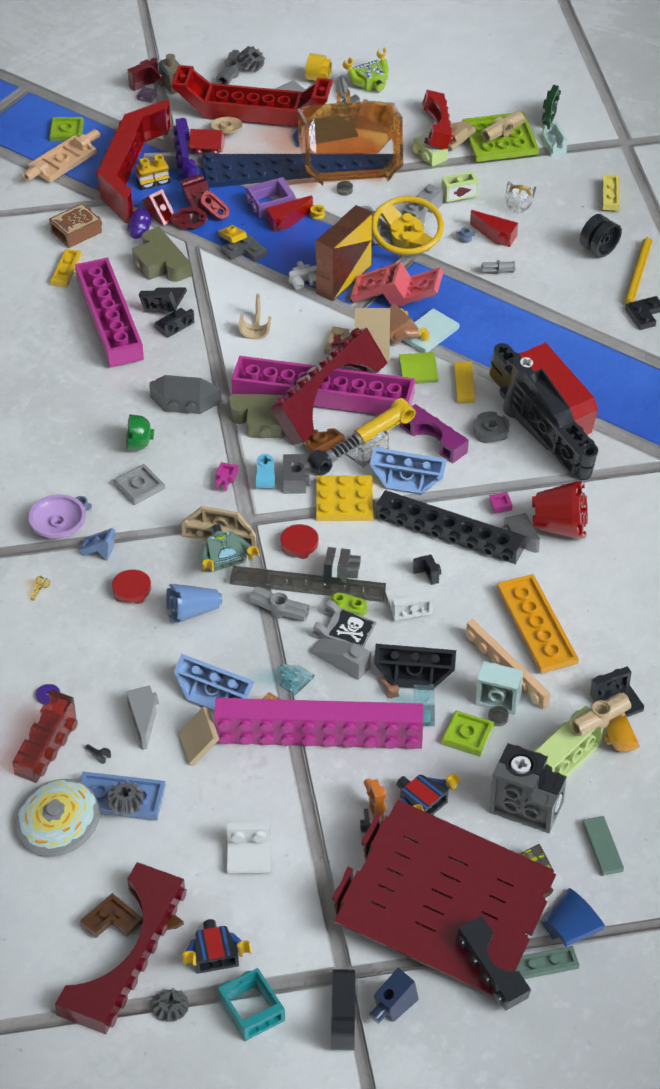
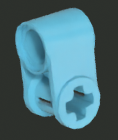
M262 454L257 458L256 488H275L274 460L269 454Z

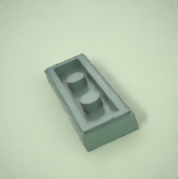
M599 816L584 819L583 826L602 876L623 872L624 866L605 817Z
M569 946L523 955L516 971H519L524 979L579 969V962L574 947Z

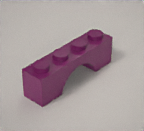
M416 404L412 406L416 411L414 418L408 423H400V428L412 436L430 435L440 441L439 455L452 464L468 453L469 440L465 436L459 434L452 427L446 425Z

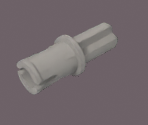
M497 260V262H482L481 270L482 272H497V274H500V272H515V261L500 262V260Z

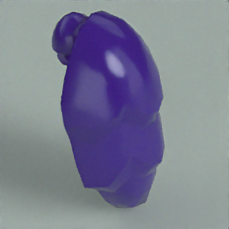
M139 208L130 215L127 230L133 239H139L144 232L149 230L151 224L149 212L146 209Z

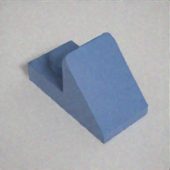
M110 528L86 537L79 551L83 555L98 551L105 560H108L114 548L115 530Z

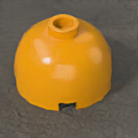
M625 712L609 720V724L605 727L606 733L603 734L608 746L612 744L615 750L619 752H630L640 748Z

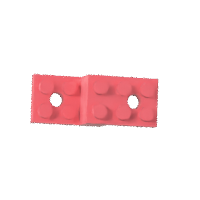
M398 262L357 276L350 298L353 302L364 301L367 298L379 296L383 293L391 306L394 303L397 306H404L408 303L417 302L423 298L436 295L443 276V270L439 267L410 276L403 264Z

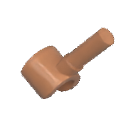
M381 676L379 681L385 686L388 698L399 697L398 685L390 686L384 677Z

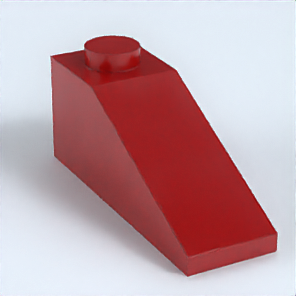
M313 196L266 207V221L272 230L276 232L290 228L309 214L310 208L313 206Z
M471 210V226L496 244L507 247L512 245L517 237L518 222Z

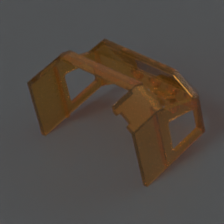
M346 90V103H341V93L336 91V103L315 104L297 109L298 139L305 170L322 186L323 181L383 177L388 182L394 173L403 166V117L393 103L380 101L351 102L350 90ZM392 139L393 158L383 169L319 173L310 165V152L312 154L378 153Z

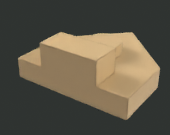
M466 121L452 123L450 127L454 137L452 144H449L448 148L451 150L457 148L476 132L475 127Z

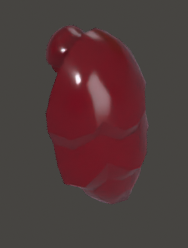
M184 207L174 213L170 220L181 229H197L206 223L208 217L206 212L198 207Z

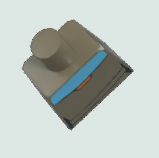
M167 54L166 59L159 62V73L162 76L163 85L171 94H175L177 92L172 88L171 84L180 64L175 59L174 54Z

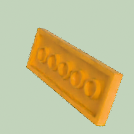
M534 574L497 583V589L540 673L578 664L579 658Z

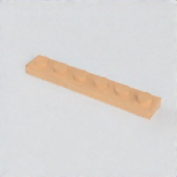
M474 619L468 621L466 625V637L468 640L473 642L483 654H486L492 660V663L523 670L522 692H525L532 702L537 704L542 710L547 708L550 702V692Z

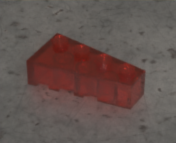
M51 690L48 696L51 700L48 705L42 706L40 710L42 714L38 724L33 723L30 728L29 740L25 739L12 762L14 775L37 783L40 777L45 775L48 765L56 759L59 749L66 744L69 734L78 725L74 697L55 690Z

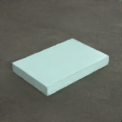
M433 308L414 322L419 331L422 327L427 328L430 333V339L422 341L419 336L418 338H408L403 341L422 353L429 352L457 331L460 324Z

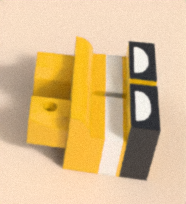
M162 154L155 155L154 161L151 162L148 158L139 159V164L136 165V181L141 190L155 187V184L156 186L171 183L168 175L169 167Z

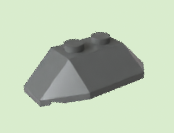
M164 375L149 383L150 398L164 411L201 414L221 404L222 401L221 388L202 378Z

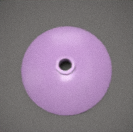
M63 494L50 495L40 499L32 506L29 512L31 528L37 534L48 538L70 536L77 532L86 520L84 505L78 499Z

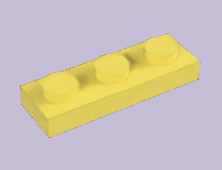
M603 174V210L619 211V175Z

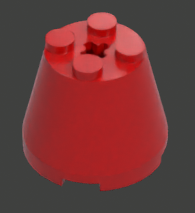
M575 481L537 492L536 496H532V507L535 508V515L532 517L533 527H537L540 531L576 539H585L587 534L583 530L586 524H588L587 495L582 491V488H585L584 481Z

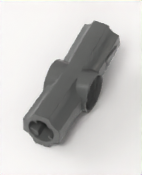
M238 50L229 52L228 58L224 61L223 69L216 77L217 83L229 85L232 79L238 77V69L241 63Z

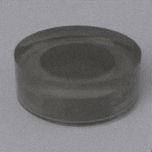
M341 181L337 184L338 194L346 196L353 192V184L351 182Z
M494 706L489 710L488 720L493 721L494 726H504L508 722L509 712L506 708Z

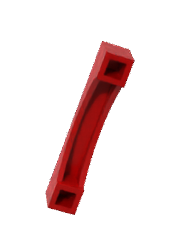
M426 89L422 102L423 110L427 111L437 123L431 126L428 143L430 146L448 149L449 144L453 142L454 135H452V128L450 127V114L448 113L445 94Z

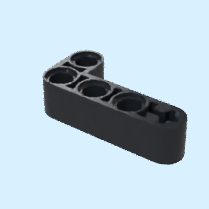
M333 969L331 1050H354L355 969Z

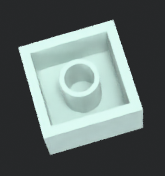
M484 661L477 679L476 705L515 715L522 693L523 670Z

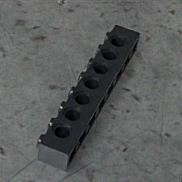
M384 490L376 503L375 518L506 562L516 564L524 550V535Z

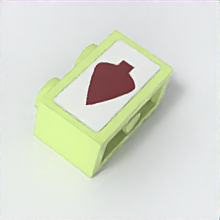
M428 131L413 138V151L433 167L448 159V149L430 146L428 143Z
M470 171L442 177L441 189H443L444 199L446 202H453L476 197L478 195V179L474 172Z

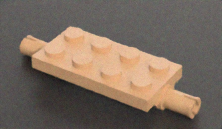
M93 129L86 135L83 134L79 137L74 135L27 164L28 170L23 172V178L29 182L36 176H40L49 183L97 154V148L92 146L91 142L100 138V132Z

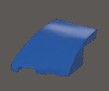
M568 888L542 920V924L551 938L556 939L559 937L565 947L604 930L605 924L593 908L571 888Z

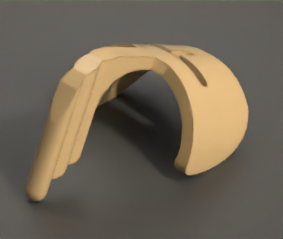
M257 293L255 324H248L243 318L244 315L241 314L239 319L240 333L249 339H262L266 337L271 325V316H268V322L265 325H259L261 305L260 294Z

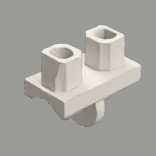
M298 261L297 267L292 268L293 271L289 272V285L292 284L295 290L302 289L304 281L308 280L310 286H315L317 265L310 267L309 264L304 265L302 261Z

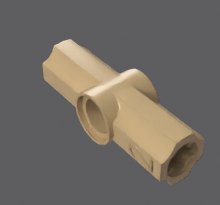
M519 110L505 118L497 117L491 126L481 131L483 141L488 143L501 135L509 136L513 128L525 122V117Z
M618 693L606 701L599 700L594 702L590 710L570 720L572 731L576 736H583L595 728L606 727L609 724V720L631 709L629 698L625 693Z

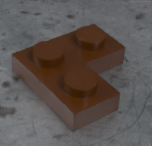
M113 893L80 920L81 926L95 938L111 925H114L128 937L143 923V918Z

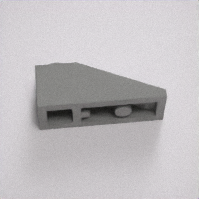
M322 638L311 649L312 654L357 680L371 668V652L355 643Z
M150 685L126 691L128 707L143 750L147 749L156 716V705L159 704L156 692L152 693Z

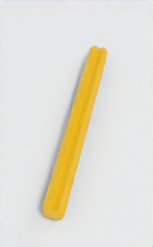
M649 237L642 241L624 302L626 304L634 302L653 243V240Z

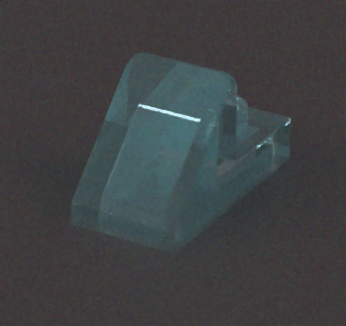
M281 664L278 672L283 674L280 686L293 695L298 694L315 676L300 665Z
M434 684L413 685L414 703H423V727L435 726Z

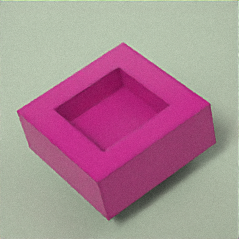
M507 492L489 495V502L494 514L512 511L513 505Z

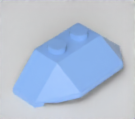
M373 447L370 466L385 488L423 494L443 479L447 459Z
M181 654L174 671L186 699L215 710L216 698L248 699L255 682L184 654Z

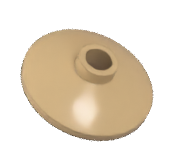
M220 117L211 122V128L213 130H222L225 135H230L242 128V121L234 117Z

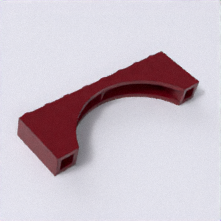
M355 328L352 330L349 337L342 339L338 347L331 349L328 356L320 359L317 366L309 369L306 376L298 379L295 386L287 389L284 396L275 400V404L270 409L292 445L304 443L314 433L313 407L315 397L321 383L333 370L340 366H345L362 372L378 373L388 363L368 328Z
M139 862L135 864L127 878L129 892L138 902L143 914L142 929L136 945L122 963L104 976L82 984L65 985L55 1003L57 1016L105 1035L110 1027H114L120 1008L123 1009L125 1007L130 990L135 989L140 972L145 971L150 954L155 953L160 936L165 935L168 919L175 917L179 902L183 901L187 894L183 878Z

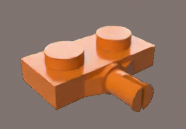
M365 779L364 785L369 796L371 813L373 817L376 812L382 813L383 821L384 812L386 811L384 799L387 798L385 788L380 786L378 779Z

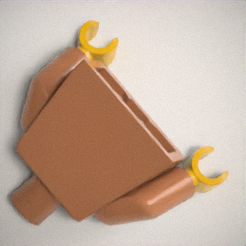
M395 303L392 304L390 307V340L394 344H398L408 338H418L419 336L422 341L430 339V333L427 328L422 327L419 331L417 325L408 316V311L399 308Z

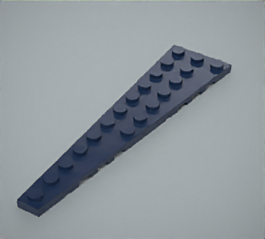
M212 152L201 154L205 178L209 188L263 183L281 177L285 180L399 169L396 154H312L310 152L304 154H214Z

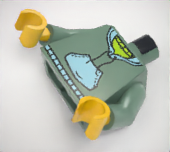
M221 524L210 527L212 536L206 539L199 555L203 573H205L207 568H209L211 573L243 564L246 561L247 555L250 561L253 560L252 555L260 557L258 547L251 546L239 535H235L233 531L223 533Z

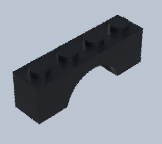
M481 915L459 927L456 939L461 949H465L468 953L471 965L474 968L477 967L480 971L481 979L485 986H489L493 991L496 1003L499 1006L502 1005L504 1010L507 1011L527 1000L531 988L519 971L502 970L491 961L488 955V947L492 942L494 933Z

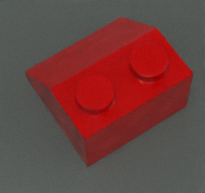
M190 129L189 148L193 150V153L201 154L203 151H209L219 154V152H223L225 134L222 130Z

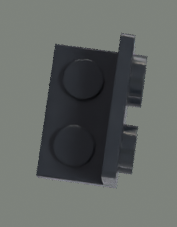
M158 287L155 291H140L138 295L144 311L172 312L176 311L187 289L186 287Z

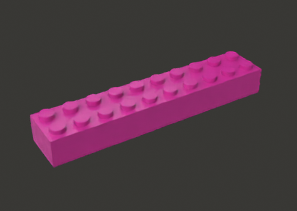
M239 355L231 379L232 394L285 395L287 389L295 386L297 380L308 374L307 371L316 365ZM336 368L321 383L315 397L314 406L380 415L390 409L393 402L399 398L405 399L412 406L415 395V378Z
M216 698L214 725L219 737L217 743L422 749L423 703Z

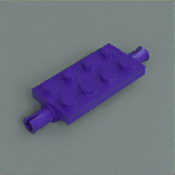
M186 118L175 119L176 126H173V133L175 135L174 147L176 148L180 178L183 177L184 180L185 178L197 175L195 160L189 159L186 142L190 140V132Z

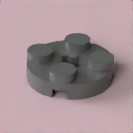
M494 411L483 412L478 415L476 420L474 419L473 432L482 443L505 440L509 432V420L506 416L503 415L501 417Z

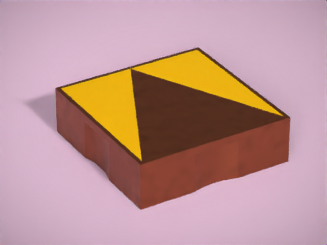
M355 205L334 226L330 227L316 240V294L334 301L356 281L357 276L362 275L372 266L373 212Z

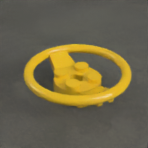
M400 196L392 198L381 204L373 214V237L375 241L387 251L399 255H416L429 251L439 242L444 231V220L438 208L420 197ZM408 202L420 204L428 208L437 220L438 226L435 236L431 237L424 233V224L410 213L402 215L393 205ZM380 215H382L391 229V241L395 246L387 243L378 232L377 222Z

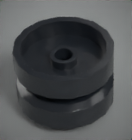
M595 214L582 228L579 241L582 246L591 250L596 255L606 257L619 243L622 229L620 225L612 220L610 221L604 215Z

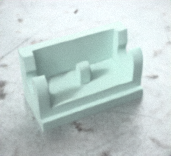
M557 121L552 122V128L547 131V126L544 125L541 140L550 156L565 155L567 151V138Z

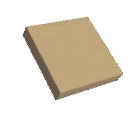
M202 707L179 731L188 763L191 765H195L219 740L209 708Z

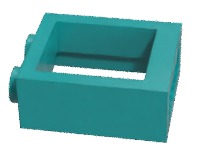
M259 968L246 971L240 977L232 981H226L218 987L219 1001L244 1041L285 1021V1009ZM257 987L269 1008L243 1021L230 1000Z

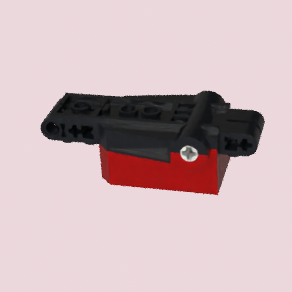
M546 342L521 353L515 352L505 343L495 345L489 375L500 387V396L504 399V413L508 417L515 418L546 450H549L572 477L576 476L581 480L589 479L592 476L598 455V447L588 437V434L593 431L598 412L594 396Z

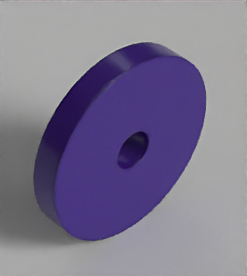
M53 684L42 685L36 691L37 701L43 705L54 704L61 696L60 689Z

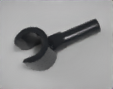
M89 744L86 745L87 750L98 756V761L101 764L106 763L104 756L111 758V751L108 748L99 750Z

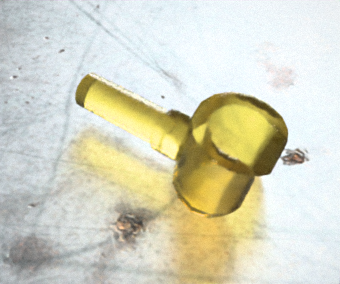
M42 576L36 577L35 582L37 586L30 597L31 600H35L42 588L49 587L50 579H44Z

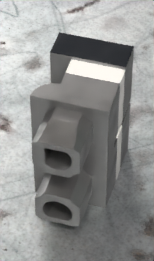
M328 547L324 562L323 582H331L332 577L341 578L344 583L347 582V578L358 579L361 556L351 555V549Z

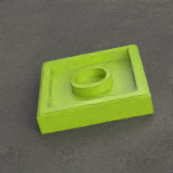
M53 117L50 141H66L74 135L77 137L83 135L84 117Z
M455 710L441 740V745L480 757L494 728V722Z

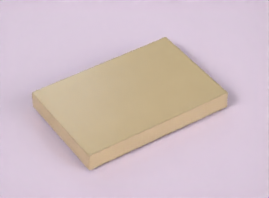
M355 308V328H368L386 361H389L390 308Z

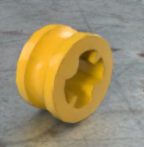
M317 204L310 208L312 219L321 220L325 217L324 206Z

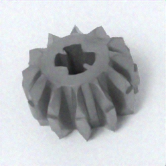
M247 46L240 52V66H244L245 70L248 69L250 73L252 71L256 73L264 66L265 57L254 46Z
M127 780L122 784L118 781L117 786L111 785V791L107 794L108 806L110 809H113L115 815L121 812L123 817L126 813H130L133 816L134 810L140 811L144 797L142 796L143 791L141 787H138L136 782L130 784Z

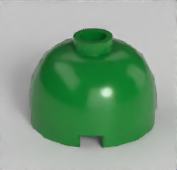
M129 414L126 449L130 451L145 449L149 441L154 439V429H151L150 422L145 417Z

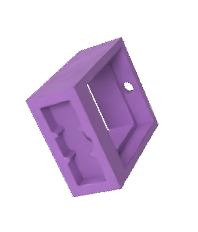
M283 177L248 186L247 194H245L246 202L251 205L253 213H256L259 219L266 217V207L296 200L295 194ZM277 194L281 197L261 204L258 201L259 199Z

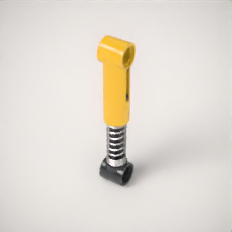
M399 398L393 402L390 409L357 428L352 437L348 436L343 442L340 441L339 445L336 444L335 447H331V450L313 451L307 461H309V465L318 475H325L330 472L333 463L338 460V457L342 458L341 455H346V452L350 453V450H354V447L358 448V445L365 446L401 422L404 424L410 422L414 418L416 411L405 399Z

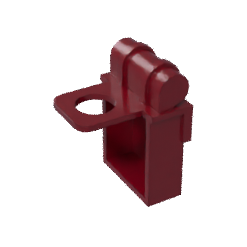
M151 58L150 61L146 59L141 61L139 65L127 69L129 87L133 91L155 82L160 87L163 86L162 76L158 68V59Z
M195 175L194 177L181 180L180 185L183 197H185L188 207H198L206 211L200 205V197L203 193L209 192L210 189L207 182L204 181L203 175ZM205 199V202L207 204H210V201L208 199Z

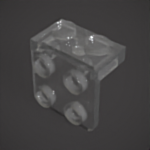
M382 430L364 445H358V448L354 447V450L351 449L350 453L346 452V456L364 468L371 462L373 447L389 449V433Z

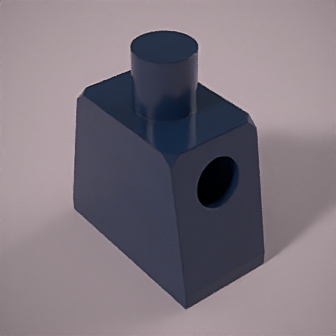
M398 967L374 994L376 1007L369 1013V1016L378 1024L385 1017L393 1022L396 1021L419 1000L415 981Z

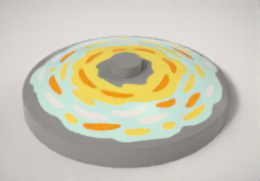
M58 779L44 783L30 792L19 806L15 818L17 835L23 845L37 855L54 857L70 853L82 846L94 833L100 818L99 803L92 790L82 782L72 779Z

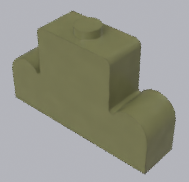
M160 227L144 232L142 235L143 245L132 249L133 263L147 280L167 274L168 280L177 282L192 276L191 262Z
M231 394V420L236 424L247 422V436L250 438H283L284 431L270 408L275 404V400L284 395Z

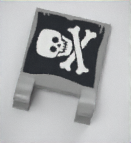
M327 600L324 615L330 616L332 619L327 628L323 624L316 622L313 627L312 637L351 642L364 648L376 625V621L342 609L334 601Z

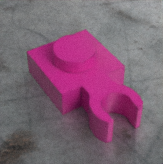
M220 463L215 475L216 490L221 485L224 486V491L228 490V482L234 483L239 472V465Z

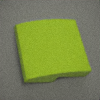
M434 352L399 354L402 377L415 378V384L438 382Z

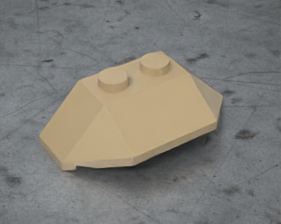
M201 506L181 523L182 537L206 541L208 537L212 536L210 527L221 524L223 533L233 531L235 535H239L251 546H256V534L239 512Z

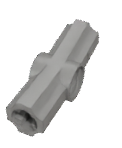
M255 587L250 596V602L271 611V615L275 618L290 617L301 621H306L308 618L310 605L290 600L284 593L278 592L274 594L261 587Z

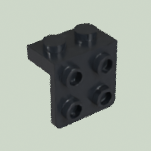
M628 666L615 669L604 675H598L592 679L590 696L595 702L599 700L606 701L618 693H625L631 703V709L625 711L627 717L644 711V704L630 686L632 671Z

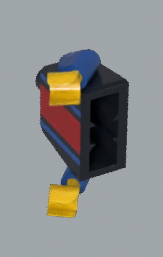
M456 773L450 774L446 779L418 775L412 781L402 776L397 781L396 786L401 789L400 801L434 815L448 803V789L455 790L457 788L455 784H460L461 781Z
M208 919L203 922V929L196 931L195 939L190 941L186 951L182 953L183 966L187 963H192L193 966H196L197 974L239 967V957H243L244 953L252 954V949L249 941H242L236 934L229 932L227 926L217 927L214 919Z

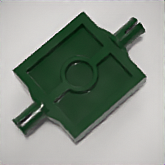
M552 85L543 102L545 112L542 115V122L549 130L556 115L557 104L560 99L561 90H559L558 85Z

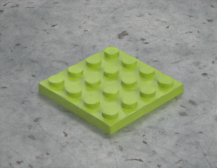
M524 112L522 113L525 117V122L513 128L509 136L501 135L488 143L483 141L481 131L491 126L497 117L505 118L512 113L462 119V121L470 123L476 129V132L468 137L476 162L539 154V147Z

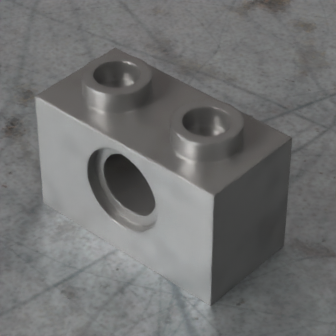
M283 454L284 494L306 493V486H310L309 475H306V473H309V461H305V454Z

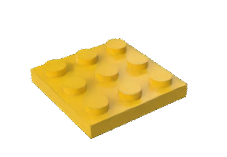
M372 475L316 476V521H373Z

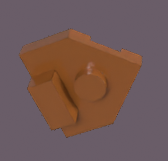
M330 428L323 432H318L315 429L314 433L305 442V449L310 454L316 450H331V447H335L340 441L343 442L345 436L335 428Z

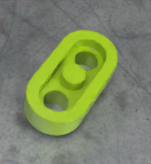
M335 593L329 599L334 601L340 608L360 616H365L367 613V602L364 599L344 593Z

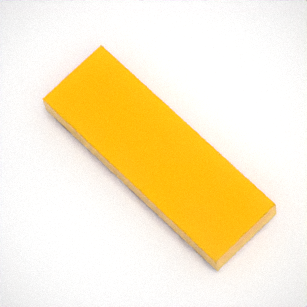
M64 250L50 280L51 285L68 287L75 271V264L79 263L82 256L81 251Z
M454 362L457 403H475L472 362Z

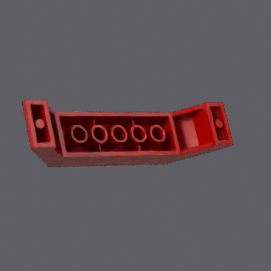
M178 65L171 85L177 93L206 118L234 117L243 122L298 126L328 101L333 79L317 78L316 82L304 91H291L210 83L194 70V66Z
M163 100L124 114L122 120L119 121L118 129L114 132V138L110 140V147L106 149L105 157L101 160V166L96 171V178L99 180L97 189L100 192V198L125 223H129V217L134 212L132 188L127 187L126 184L144 143L162 135H168L171 128L170 100Z

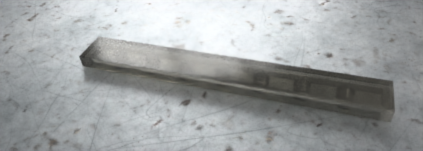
M233 566L230 577V584L327 596L335 593H344L364 600L384 602L386 583L347 579V582L344 583L341 578L332 577L331 582H323V576L242 566Z

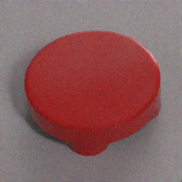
M304 524L289 526L281 534V550L290 555L298 556L300 559H306L318 547V533L314 528Z
M136 569L120 572L112 581L114 597L117 601L142 604L151 591L150 577L145 572Z

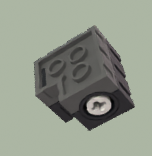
M507 743L492 774L493 781L489 813L550 834L564 802L567 776L547 770L548 756Z

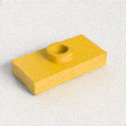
M234 225L218 231L220 237L231 243H236L247 237L246 231Z

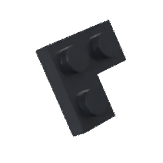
M657 296L630 302L625 304V310L640 330L655 327L656 320L652 314L660 313V300Z

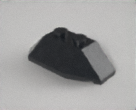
M376 643L374 664L391 685L434 690L455 671L457 650Z

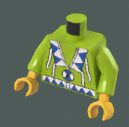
M379 48L377 50L376 56L381 61L377 59L352 67V58H348V63L346 60L343 61L342 66L348 69V75L354 85L363 88L365 91L375 89L382 91L385 88L386 80L389 76L387 59H385L386 48H383V54L379 52Z

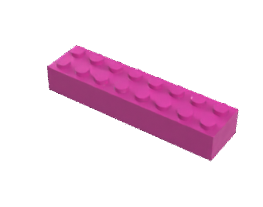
M108 257L75 264L76 279L109 367L144 360L142 341Z

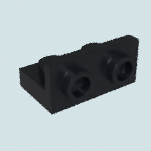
M179 308L154 322V327L165 337L169 338L195 323L194 310L189 309L185 311L183 308Z

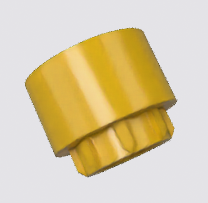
M310 53L306 63V79L316 81L317 78L329 79L332 71L331 59H327L326 55Z

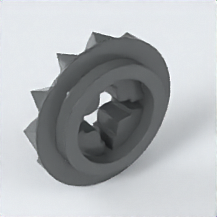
M173 987L171 990L163 988L162 992L156 994L154 1001H152L154 1014L157 1018L166 1022L181 1019L189 1008L188 997L183 994L182 990L177 991ZM173 999L174 1004H172L169 1011L166 1003Z

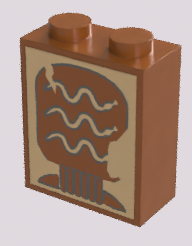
M83 203L49 218L51 233L68 248L102 233L101 218L96 216Z

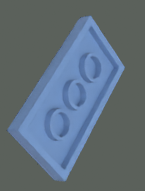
M82 772L80 782L88 786L94 793L99 803L100 813L115 815L113 809H110L108 806L107 794L111 791V785L117 786L118 781L123 784L128 780L130 784L136 782L138 787H141L144 802L141 805L140 811L134 810L133 816L130 813H126L125 816L158 820L166 787L165 781Z

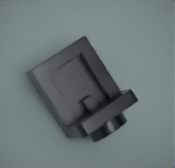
M431 554L413 559L414 574L425 572L431 585L439 583L441 567L438 563L436 564Z

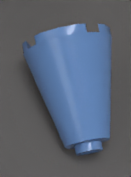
M169 584L171 588L166 590V607L171 609L172 615L168 616L172 623H179L216 610L222 604V595L217 589Z

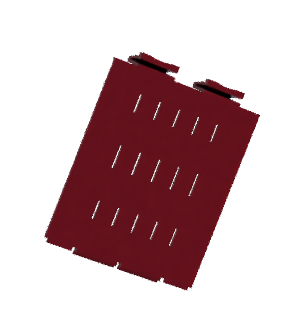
M397 799L389 817L385 816L383 822L382 813H375L368 831L361 840L366 860L362 869L357 871L353 878V868L348 866L340 885L332 895L337 915L334 924L341 925L493 997V991L483 983L480 971L477 967L474 968L471 965L468 953L465 949H461L456 938L459 927L482 915L494 933L492 942L488 947V955L491 961L502 970L516 971L530 941L528 935L532 936L547 904L543 894H548L557 874L553 873L554 870Z

